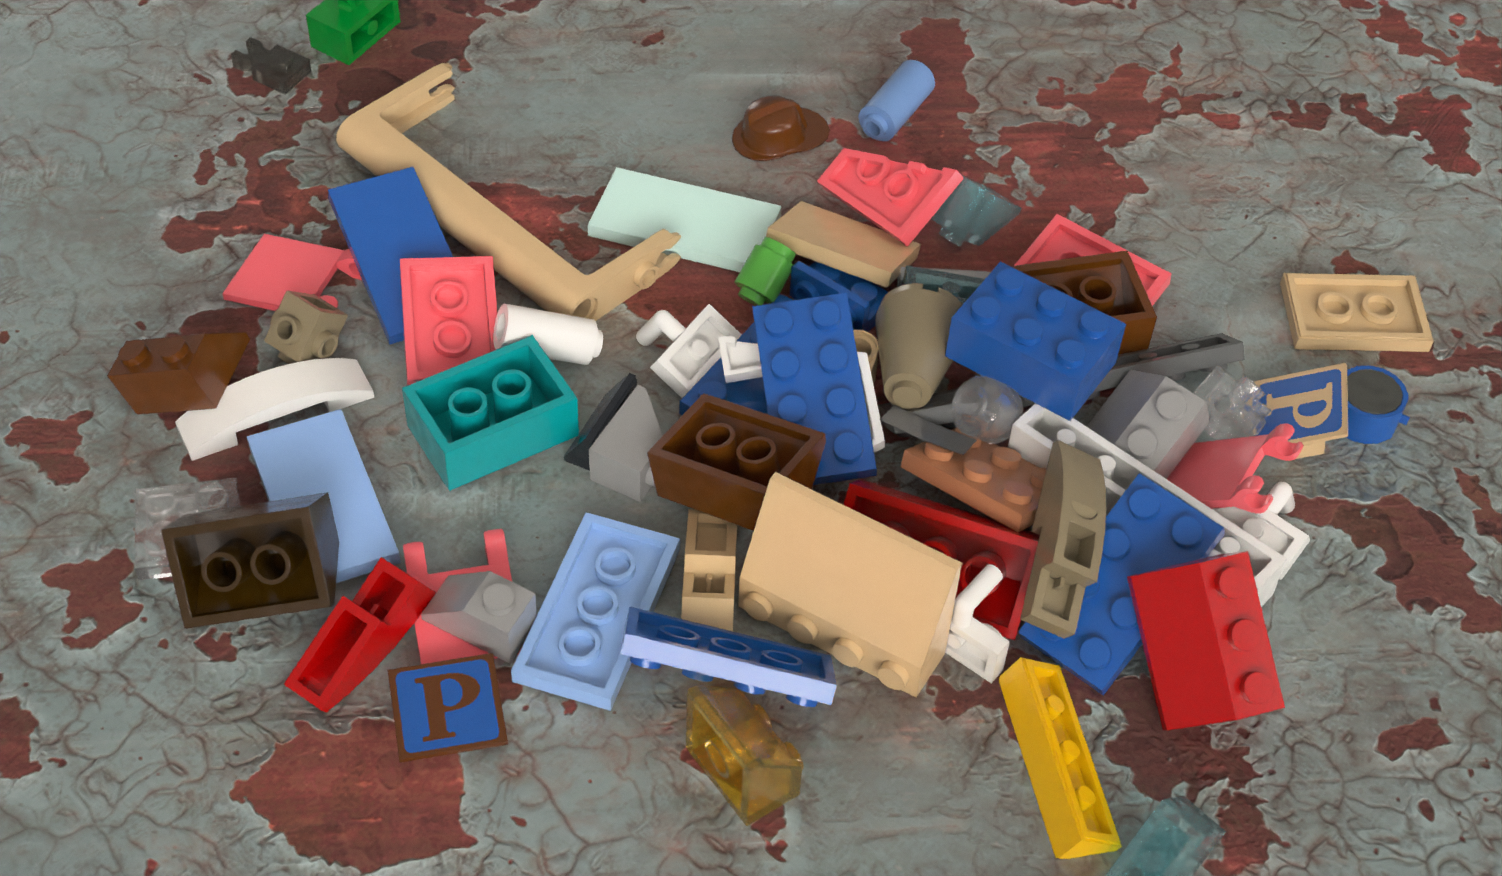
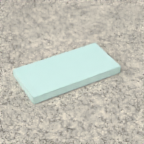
M616 167L588 223V236L635 247L656 232L666 229L670 233L677 232L681 235V238L671 249H666L662 253L666 255L677 253L682 259L740 272L755 244H761L764 237H766L768 227L781 217L782 206Z

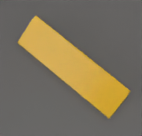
M1020 657L1000 676L999 684L1054 855L1058 859H1071L1117 851L1122 847L1061 668L1059 665Z

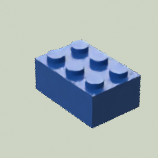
M1000 261L952 316L945 356L1071 421L1115 365L1126 324Z

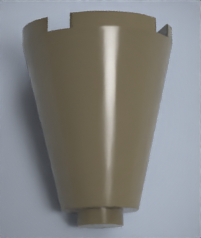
M905 284L888 292L883 297L877 310L875 327L884 394L889 402L902 409L910 410L925 406L930 401L953 360L945 356L952 316L963 304L947 290L938 288V292L923 289V284Z

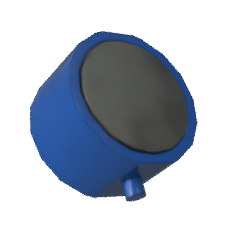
M1356 366L1347 370L1348 437L1346 438L1363 444H1378L1390 439L1399 423L1407 425L1410 417L1404 415L1403 412L1409 395L1405 385L1396 375L1375 366Z

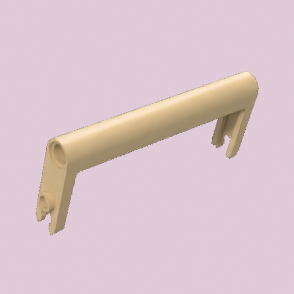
M441 63L430 68L351 114L338 129L336 138L338 146L375 176L414 167L439 226L476 256H493L494 270L545 311L597 321L640 290L649 288L656 279L668 272L681 259V256L677 253L669 255L662 253L666 249H671L681 238V235L677 232L670 233L666 229H662L594 273L585 275L404 136L402 133L454 100V95L451 92L455 87L451 84L439 86L436 91L429 93L431 88L452 76L451 69L453 66L449 63Z

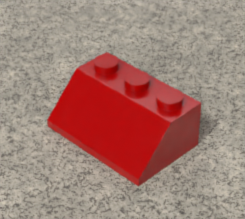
M1248 551L1219 554L1127 576L1163 730L1168 731L1234 721L1285 708Z

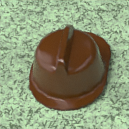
M769 95L756 99L748 106L744 119L740 121L733 131L732 142L735 150L743 157L754 161H770L821 146L828 139L830 128L827 121L820 114L800 107L792 99Z

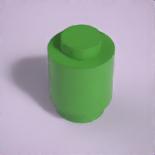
M764 237L760 245L755 244L734 282L741 288L738 296L754 306L763 305L764 302L769 304L774 302L791 274L792 261L796 256L795 252L774 239Z

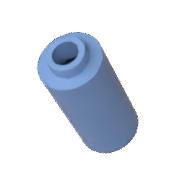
M904 61L859 112V123L866 135L878 141L891 140L934 90L935 78L931 70L919 61Z

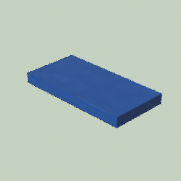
M414 167L328 189L329 202L389 345L404 341L400 259L453 257Z

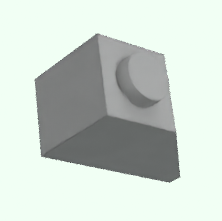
M640 385L636 386L589 448L590 480L638 502L643 500L651 487L656 488L647 452L663 436L646 388Z
M491 571L449 575L422 612L421 618L488 653H493L494 656L511 664L522 648L537 617L536 595L534 592Z

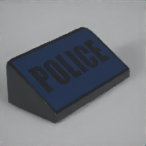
M629 373L606 393L580 431L579 436L576 437L565 453L564 460L566 462L590 471L589 448L636 388V375Z

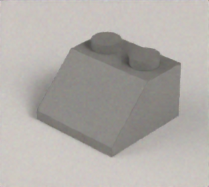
M1130 370L1087 427L1167 479L1210 421L1207 401L1167 376Z

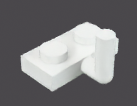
M708 304L686 328L668 311L660 310L637 332L636 338L643 346L651 345L662 333L673 341L650 368L683 398L721 358L718 337H736V340H738L742 334Z
M1278 482L1268 494H1272L1273 500L1264 513H1252L1237 507L1212 509L1287 558L1279 578L1280 580H1282L1310 542L1309 535L1278 516L1279 512L1287 514L1295 508L1292 488L1286 482Z
M988 564L955 599L945 653L992 684L1004 669L1010 641L1002 637L1000 632L993 626L981 623L972 617L974 609L1003 579L1001 571L996 566Z

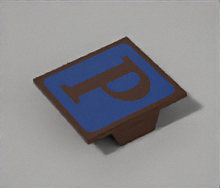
M493 653L388 670L400 763L508 745Z

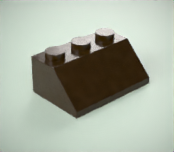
M328 492L186 514L161 529L184 629L332 607L335 604L339 538Z

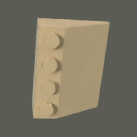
M775 472L769 480L740 574L738 607L744 609L756 620L767 621L789 632L797 641L804 644H812L834 655L842 664L849 667H857L879 678L887 687L894 690H902L917 698L946 652L962 562Z

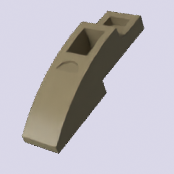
M1060 440L1052 444L1032 532L1040 535L1020 620L1065 639L1076 633L1085 588L1096 583L1098 579L1105 536L1106 487L1100 459Z

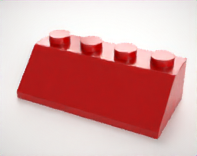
M863 479L849 483L844 506L962 562L956 597L986 565L996 566L1001 571L1003 579L974 609L972 617L981 623L993 626L1000 632L1002 637L1012 640L1016 639L1022 623L1020 617L1040 535L1028 530L1016 532L998 521Z

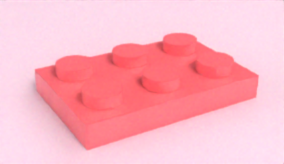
M493 256L400 259L407 386L496 350L493 342V333L498 313Z

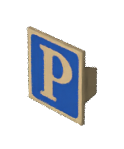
M1341 363L1254 381L1252 436L1267 435L1280 424L1287 423L1292 425L1295 430L1288 442H1302L1304 445L1296 459L1324 454L1325 441L1348 437L1347 364Z

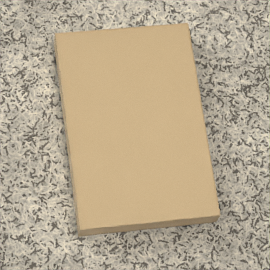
M800 201L770 225L766 237L782 243L799 256L883 287H888L900 275L901 267H909L918 258L921 244L912 241L907 247L881 229Z
M1283 273L1280 286L1295 349L1430 351L1434 341L1415 276Z

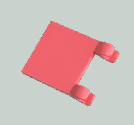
M264 234L222 294L224 300L276 311L286 291L314 294L337 308L338 300L335 297L328 295L320 296L337 269L352 278L362 280L349 249L341 250Z
M1287 423L1278 425L1267 435L1194 443L1167 480L1211 509L1237 507L1252 513H1264L1270 506L1273 496L1272 494H1258L1264 481L1260 476L1253 475L1265 455L1285 461H1292L1298 457L1304 445L1302 442H1288L1295 429Z
M494 529L484 532L488 565L428 574L423 543L412 542L404 544L403 551L407 574L436 593L449 575L491 571L512 582L504 530ZM421 615L415 622L421 664L489 654L422 620Z

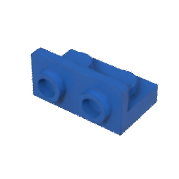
M797 261L791 267L790 297L799 300L847 292L853 329L869 332L875 326L877 310L888 291L870 281L816 261L810 266Z

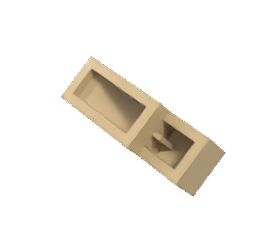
M695 509L688 510L681 619L733 631L737 525Z

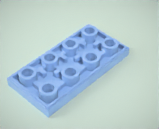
M341 409L247 436L248 445L268 501L325 492L329 493L339 538L336 583L371 573L381 557L393 565L401 563L399 551Z

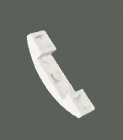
M313 359L272 368L235 382L226 387L216 409L187 411L175 423L191 460L194 461L237 446L236 432L322 402L325 403L329 412L343 409L374 398V392L357 359Z

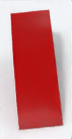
M381 557L353 600L345 596L341 597L284 685L321 711L327 713L372 673L396 647L419 618L436 592Z

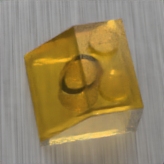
M695 685L687 690L686 749L746 827L800 795L801 776L804 768L801 756L790 742L783 743L772 730L770 718L762 706L757 703L752 705L739 689Z

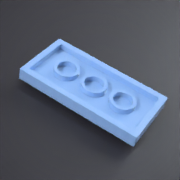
M586 512L512 667V682L611 711L632 663L629 660L630 656L620 654L629 607L654 612L680 551V538Z

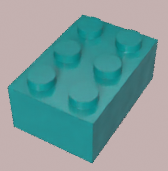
M533 335L402 388L407 426L449 491L579 436L578 399Z

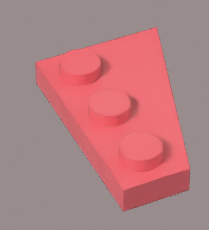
M843 148L817 182L824 190L908 247L964 178L956 169L943 167L942 170L927 168L924 163L909 161L906 164L891 161L883 155Z
M1056 214L1014 266L1127 250ZM1128 251L1153 306L1169 286L1171 273Z

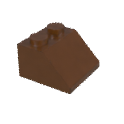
M246 332L196 334L126 341L107 376L137 415L216 409L250 338Z

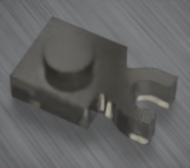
M252 37L246 41L248 54L241 53L238 50L231 54L233 67L241 71H251L254 81L285 95L312 72L309 58L279 45H275L271 50L264 48L259 40Z

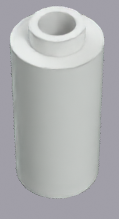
M504 303L500 307L495 320L493 342L496 350L533 335L549 359L588 365L593 357L599 356L602 349L603 333L601 330H598L594 319Z

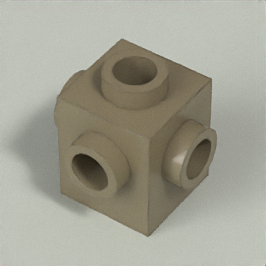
M286 291L279 308L271 318V326L264 341L279 350L278 357L288 364L329 358L338 346V337L348 315L314 294Z

